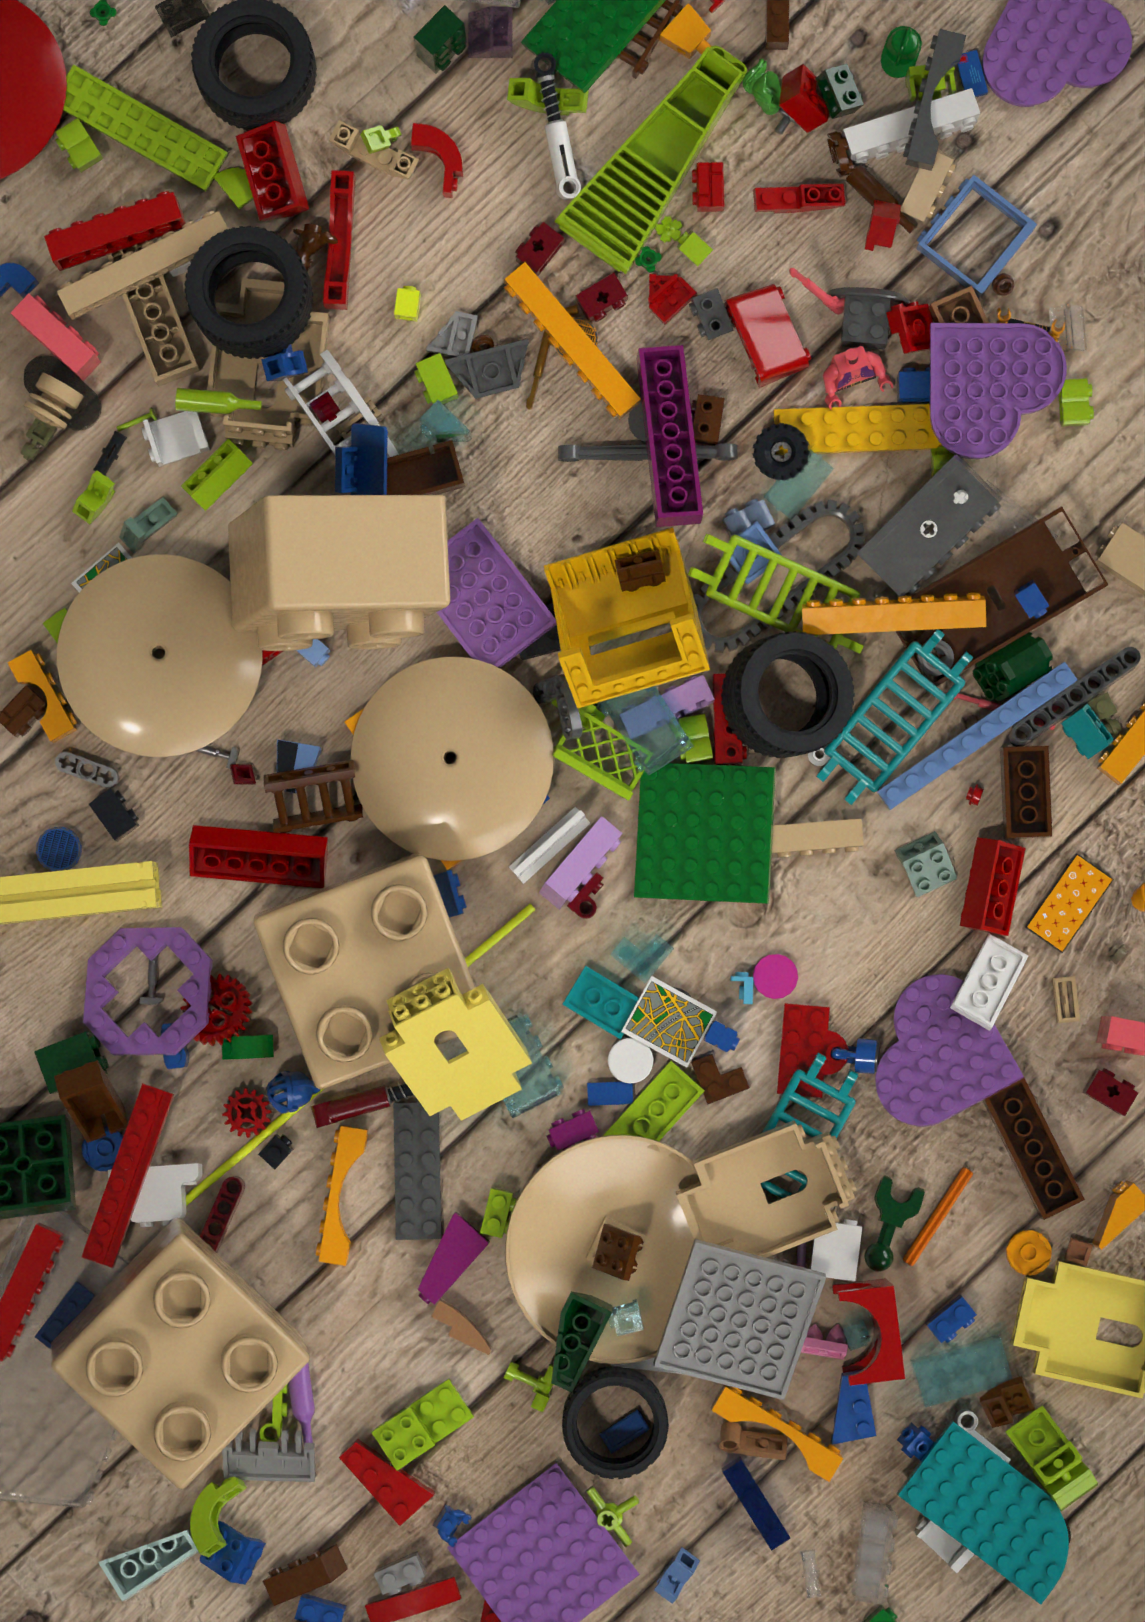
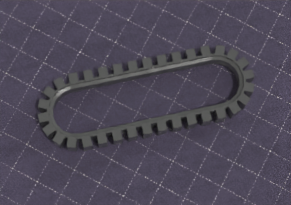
M828 500L826 509L823 501L814 503L815 513L809 507L804 509L800 514L804 521H801L796 515L789 522L793 527L792 530H790L787 524L779 528L778 532L782 536L781 538L775 532L769 536L778 549L815 520L824 516L839 518L846 524L849 530V544L841 554L817 571L823 575L828 573L832 579L840 572L836 566L837 564L844 570L851 564L847 556L853 560L856 559L858 556L857 552L859 551L856 547L862 548L865 537L857 536L864 533L863 523L854 525L860 518L856 511L847 515L846 513L850 506L842 503L838 510L836 509L837 501ZM730 566L726 568L723 574L726 580L723 581L721 579L716 591L721 592L735 582L738 572H734ZM810 578L788 593L783 604L787 613L795 607L791 600L792 598L799 603L803 590L806 588ZM705 584L700 588L704 597L697 593L694 595L707 650L710 649L712 643L715 644L714 652L723 653L725 644L729 652L737 650L736 640L742 646L750 641L746 634L747 632H750L754 638L761 633L762 630L758 626L759 623H761L764 629L770 626L758 619H753L729 637L719 638L713 636L705 630L701 622L702 609L712 599L706 595L709 585ZM773 605L765 610L764 613L769 615ZM782 610L780 611L777 619H780L784 615Z

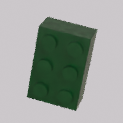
M446 5L413 37L417 57L435 74L440 70L444 71L450 65V59L455 54L460 55L466 48L467 43L464 22Z

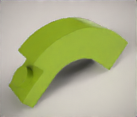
M531 78L509 79L507 95L509 102L530 111L546 114V111L543 110L545 104L541 101L543 94L540 93V84ZM555 88V92H558L556 94L557 101H560L558 103L559 110H561L560 115L569 116V113H586L589 91L583 93L579 89Z
M235 1476L225 1479L221 1483L222 1486L213 1482L207 1485L196 1499L190 1518L191 1536L199 1553L208 1558L227 1545L218 1526L221 1509L228 1501L247 1488L244 1481Z

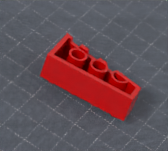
M359 1439L354 1441L339 1456L340 1460L399 1526L435 1494L434 1490L425 1486L402 1469L396 1471L389 1460Z

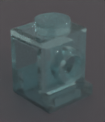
M634 1299L632 1303L612 1307L609 1324L611 1329H616L617 1336L644 1330L637 1299Z
M863 1319L841 1326L850 1351L867 1346V1342H870V1336Z

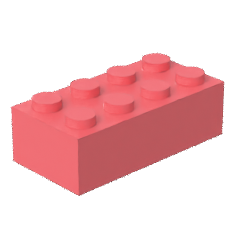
M28 293L12 310V316L76 376L84 381L101 363L97 357L99 353L96 351V348L87 340L83 343V338L72 326L69 325L66 328L65 325L67 323L54 310L50 313V308L38 295L32 297Z

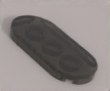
M39 356L32 359L26 365L23 376L25 388L29 393L41 396L43 392L35 384L40 375L46 373L84 396L77 409L66 406L65 411L72 416L71 420L62 416L59 418L67 424L68 428L86 430L98 421L102 410L98 395L59 359L53 356Z

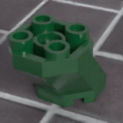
M1028 632L976 663L973 677L988 700L992 701L995 699L1000 702L1052 670V665L1049 667V662L1053 659V654L1043 638L1039 636L1034 638L1031 636L1033 634Z

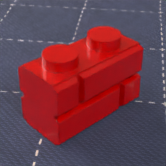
M723 162L696 163V170H692V183H696V192H692V205H697V212L724 211Z

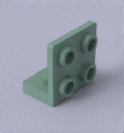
M935 831L894 850L897 858L905 868L916 897H920L957 879L945 845Z

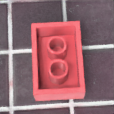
M1101 1016L1096 1043L1102 1044L1101 1048L1122 1051L1124 1048V1053L1145 1056V1023L1113 1016Z

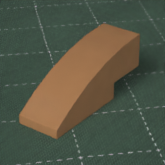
M440 1298L432 1317L452 1327L448 1336L489 1355L491 1347L477 1326L456 1307Z

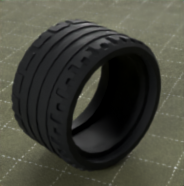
M608 1366L599 1368V1370L588 1373L583 1379L578 1381L573 1392H570L567 1396L562 1418L564 1442L573 1459L591 1474H597L602 1478L623 1479L632 1477L634 1474L638 1475L648 1469V1466L657 1460L661 1454L660 1452L664 1449L669 1429L666 1405L659 1389L640 1372L625 1367ZM607 1386H622L638 1392L646 1400L653 1413V1428L647 1442L641 1449L623 1458H609L593 1452L585 1445L577 1428V1415L582 1403L589 1395Z

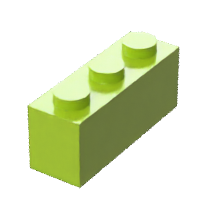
M227 439L181 487L206 511L253 463L232 441Z

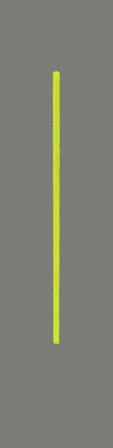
M529 903L465 958L467 966L469 967L536 909ZM321 1089L318 1093L312 1095L310 1101L314 1099L324 1089ZM304 1106L299 1107L295 1112L282 1113L272 1121L266 1130H262L259 1135L252 1138L186 1194V1206Z

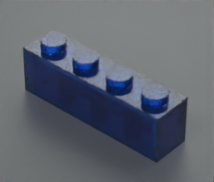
M741 1456L721 1468L724 1476L771 1551L791 1539L788 1531Z

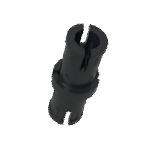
M114 431L106 448L103 447L101 450L102 455L95 468H93L95 472L99 471L106 476L113 461L118 459L119 456L117 454L127 437ZM113 445H115V448H114L113 452L111 453L109 459H108L107 462L105 463V462H104L105 459L107 458V456H108L109 452L111 451Z

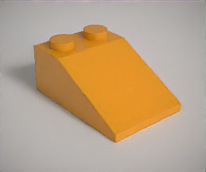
M1120 1181L1113 1187L1112 1191L1114 1193L1108 1199L1092 1242L1096 1248L1102 1250L1145 1211V1195L1132 1182L1126 1181L1123 1183V1181Z

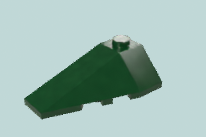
M570 1292L560 1314L552 1384L571 1393L573 1392L612 1314L611 1304L592 1295Z

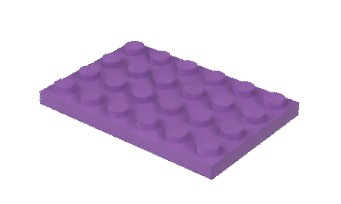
M479 518L448 540L450 604L437 613L472 659L501 668L556 626V619Z

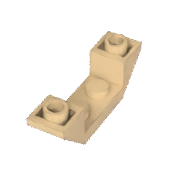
M340 120L329 138L331 143L351 157L390 176L410 180L419 162L418 158L401 150L395 152L389 148L369 154L359 130Z

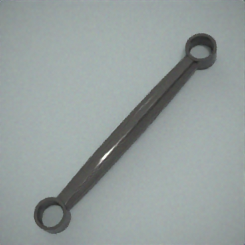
M736 444L695 445L697 459L715 458L721 461L738 459ZM560 445L558 446V461L648 460L646 445L590 447Z

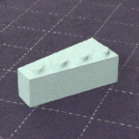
M189 1529L98 1563L120 1599L125 1601L199 1551L193 1542L191 1530Z

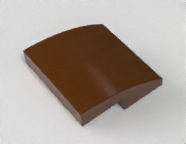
M1022 1376L1005 1381L980 1397V1403L992 1428L1014 1423L1013 1415L1035 1410L1034 1402Z

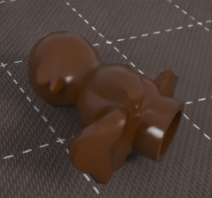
M305 224L304 230L293 229V232L299 236L296 252L307 271L311 267L310 263L313 262L312 259H309L311 255L317 253L327 243H338L335 235L328 231L321 233L322 227L319 225Z

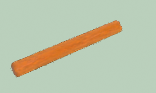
M966 1167L960 1170L903 1257L905 1263L910 1266L916 1263L973 1176L972 1171Z

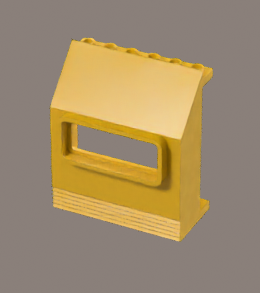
M673 527L543 566L551 588L561 648L558 658L577 709L710 670L696 602ZM659 550L666 582H661L660 585L654 587H640L633 592H622L615 560ZM666 623L671 625L673 632L591 655L590 646Z

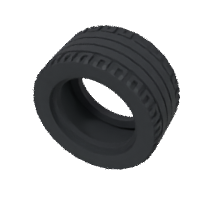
M237 0L217 8V11L212 12L205 19V23L201 24L200 30L197 31V37L194 38L195 43L192 45L193 51L191 52L194 78L206 104L224 122H228L229 125H234L239 129L243 128V130H252L272 121L282 124L290 122L291 118L298 116L297 114L308 104L307 101L310 100L311 93L314 91L313 86L316 84L315 79L317 77L314 51L303 24L299 22L297 17H294L291 11L289 12L287 8L281 7L278 3L274 4L271 0ZM252 34H262L275 38L290 53V66L284 80L272 91L259 96H245L235 93L227 88L219 78L220 61L226 49L236 40Z
M251 226L232 227L231 229L224 230V232L217 233L210 240L205 241L199 247V251L194 254L193 259H191L184 283L187 306L202 333L219 350H224L226 354H232L234 357H247L248 359L266 358L270 355L273 356L274 353L282 352L281 350L287 349L290 344H293L300 337V333L304 332V328L308 325L307 321L311 317L310 313L312 312V304L314 302L312 299L314 296L311 280L296 250L293 249L290 243L288 244L287 240L281 238L279 234L256 226L255 228ZM249 262L264 263L277 269L284 278V292L278 307L268 317L256 323L239 324L226 320L217 313L215 306L216 291L222 278L231 269Z
M783 632L750 644L743 651L739 652L737 657H734L733 662L728 666L729 669L726 670V677L723 679L721 704L723 705L725 719L729 723L728 726L732 729L733 734H736L737 739L742 741V744L747 745L750 750L753 749L754 752L761 753L763 756L768 755L769 757L776 758L795 757L826 747L827 744H830L838 737V734L842 733L843 727H846L847 721L850 719V713L853 711V697L855 693L852 683L853 678L851 677L850 670H848L847 663L839 655L838 650L834 649V646L829 645L821 637H815L813 634H807L806 632ZM775 659L789 660L801 666L808 673L815 687L816 706L809 722L797 732L787 731L776 726L767 718L760 705L758 695L759 682L764 670Z

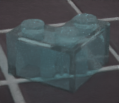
M657 934L643 951L624 937L610 956L643 983H646L674 948Z

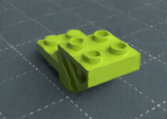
M447 1379L413 1403L398 1411L392 1418L384 1421L371 1433L396 1471H398L435 1446L438 1441L473 1419L474 1415L451 1380Z
M1043 1405L1005 1431L1006 1435L1033 1470L1035 1478L1056 1503L1060 1511L1098 1486V1482L1091 1470L1082 1462L1083 1458L1072 1442L1066 1438Z

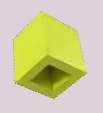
M403 286V289L397 288L394 310L395 319L417 322L421 294L420 291L416 290V287Z

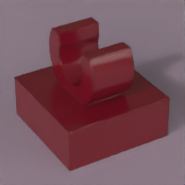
M328 391L309 404L321 423L327 420L329 422L337 418L336 414L341 411Z

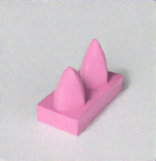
M814 1324L808 1329L801 1353L844 1360L848 1344H846L842 1328L839 1324L835 1325L830 1330L825 1341L820 1329Z

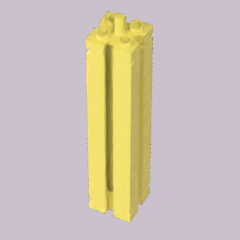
M147 861L0 877V925L162 908L158 863Z

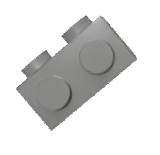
M418 1551L375 1569L374 1575L382 1594L389 1593V1596L402 1591V1586L410 1584L412 1587L423 1582L422 1578L425 1577L426 1570Z

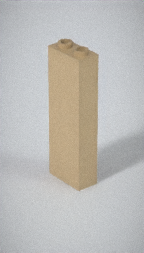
M1123 522L1118 527L1114 525L1107 535L1110 538L1107 545L1102 544L1097 550L1095 556L1098 558L1095 563L1145 595V537Z

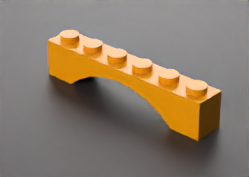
M341 1125L340 1130L336 1129L334 1143L338 1144L336 1152H332L330 1165L334 1166L333 1175H328L326 1188H330L329 1197H325L323 1211L327 1212L325 1220L321 1219L319 1233H322L323 1237L322 1243L318 1242L316 1248V1256H319V1262L346 1266L348 1263L351 1241L341 1221L339 1208L340 1193L349 1169L366 1150L369 1129Z
M727 1385L723 1386L711 1406V1411L730 1422L753 1421L767 1424L780 1430L798 1446L805 1457L809 1470L826 1481H831L844 1459L840 1455V1449L830 1443L828 1447L820 1442L821 1438L816 1434L809 1432L807 1435L800 1430L802 1426L792 1420L786 1422L781 1419L782 1414L773 1408H770L768 1411L761 1407L762 1402L751 1396L748 1399L743 1396V1390L731 1386L728 1387Z

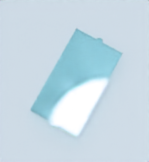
M811 449L809 464L806 465L803 473L798 474L796 478L786 481L777 480L764 496L765 499L776 507V511H781L790 519L794 518L834 470L831 465L822 459V455H817Z

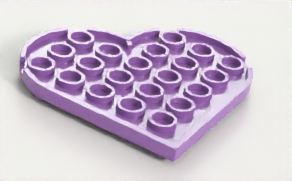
M1009 0L984 48L982 70L984 71L988 86L1000 99L1015 106L1034 107V105L1052 100L1061 92L1065 84L1078 88H1094L1115 79L1126 66L1131 54V30L1124 16L1115 7L1103 0Z
M930 323V422L932 430L941 445L951 453L958 454L966 459L988 458L1005 449L1019 429L1021 415L1035 413L1044 409L1060 393L1066 379L1067 366L1064 352L1059 343L1044 329L1030 324Z
M942 974L923 977L908 986L896 1004L894 1027L899 1041L892 1045L882 1056L877 1067L875 1081L877 1094L882 1105L890 1115L902 1123L916 1127L939 1124L1024 1078L995 1024L989 1031L950 1008L963 983V980Z

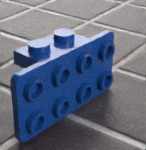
M359 423L351 426V446L335 447V493L387 495V427Z

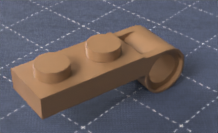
M725 1422L721 1425L719 1447L721 1450L729 1453L785 1460L788 1436L742 1431L738 1423Z

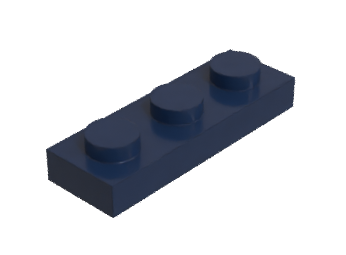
M76 1281L35 1335V1338L51 1349L52 1341L87 1307L95 1294Z

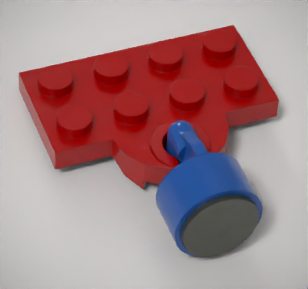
M785 1003L777 1094L784 1093L796 1070L800 1069L806 1073L808 1072L817 1053L826 1056V1060L816 1076L817 1079L823 1082L824 1075L839 1072L846 1063L855 1064L856 1073L875 1074L879 1062L880 1043L877 1040L858 1038L857 1047L848 1046L840 1034L828 1030L830 1007ZM802 1080L795 1090V1093L801 1096L823 1098L822 1091Z

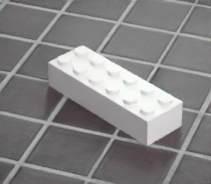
M972 88L931 102V122L936 138L945 139L952 136V132L972 130L980 116V110ZM915 106L843 129L842 137L846 138L849 150L846 151L848 159L851 158L852 163L858 166L867 163L868 159L876 157V160L885 158L889 155L888 153L896 150L897 153L904 152L906 143L910 144L912 136L908 135L911 122H916L918 115L914 113Z

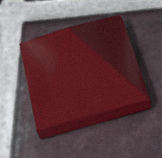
M230 764L233 784H256L252 765Z

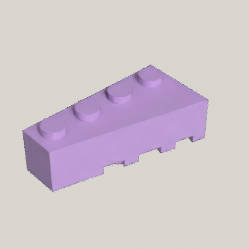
M704 675L699 677L693 676L685 680V684L681 686H671L665 689L664 694L658 697L655 694L643 700V704L637 707L635 704H632L622 709L624 713L620 714V717L630 739L639 738L713 704L715 699Z

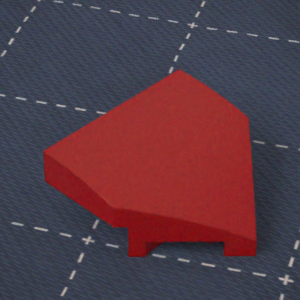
M649 274V309L666 325L691 302L690 298L697 296V292L682 277H678V274L673 276Z

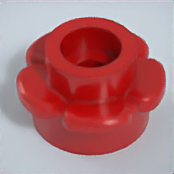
M978 784L975 785V788H969L966 800H969V805L978 806L984 789L979 788Z

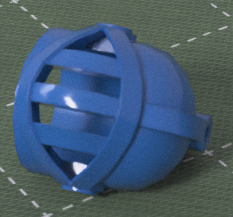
M283 1071L268 1083L267 1096L278 1112L288 1113L295 1112L299 1107L304 1106L310 1101L312 1095L318 1093L321 1089L316 1088L313 1080L311 1081L302 1072Z

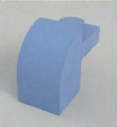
M681 1547L659 1576L654 1591L673 1604L684 1584L694 1574L700 1560Z

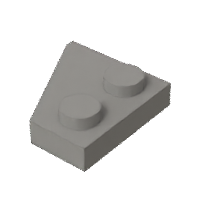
M455 311L448 323L442 327L435 339L427 346L426 352L441 353V355L449 357L469 354L478 316Z

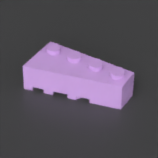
M601 816L549 877L539 893L559 910L567 900L572 902L579 893L576 889L581 883L585 886L593 877L591 871L595 867L599 869L607 860L605 857L606 853L609 850L614 852L620 845L621 841L619 838L622 832Z

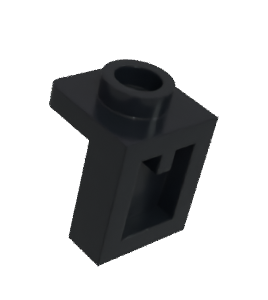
M276 1134L258 1155L275 1170L294 1150L291 1147L293 1143L284 1134L281 1137Z

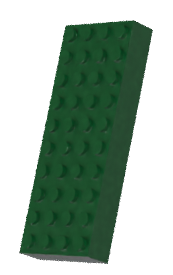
M66 1115L0 1123V1219L76 1210L71 1127Z

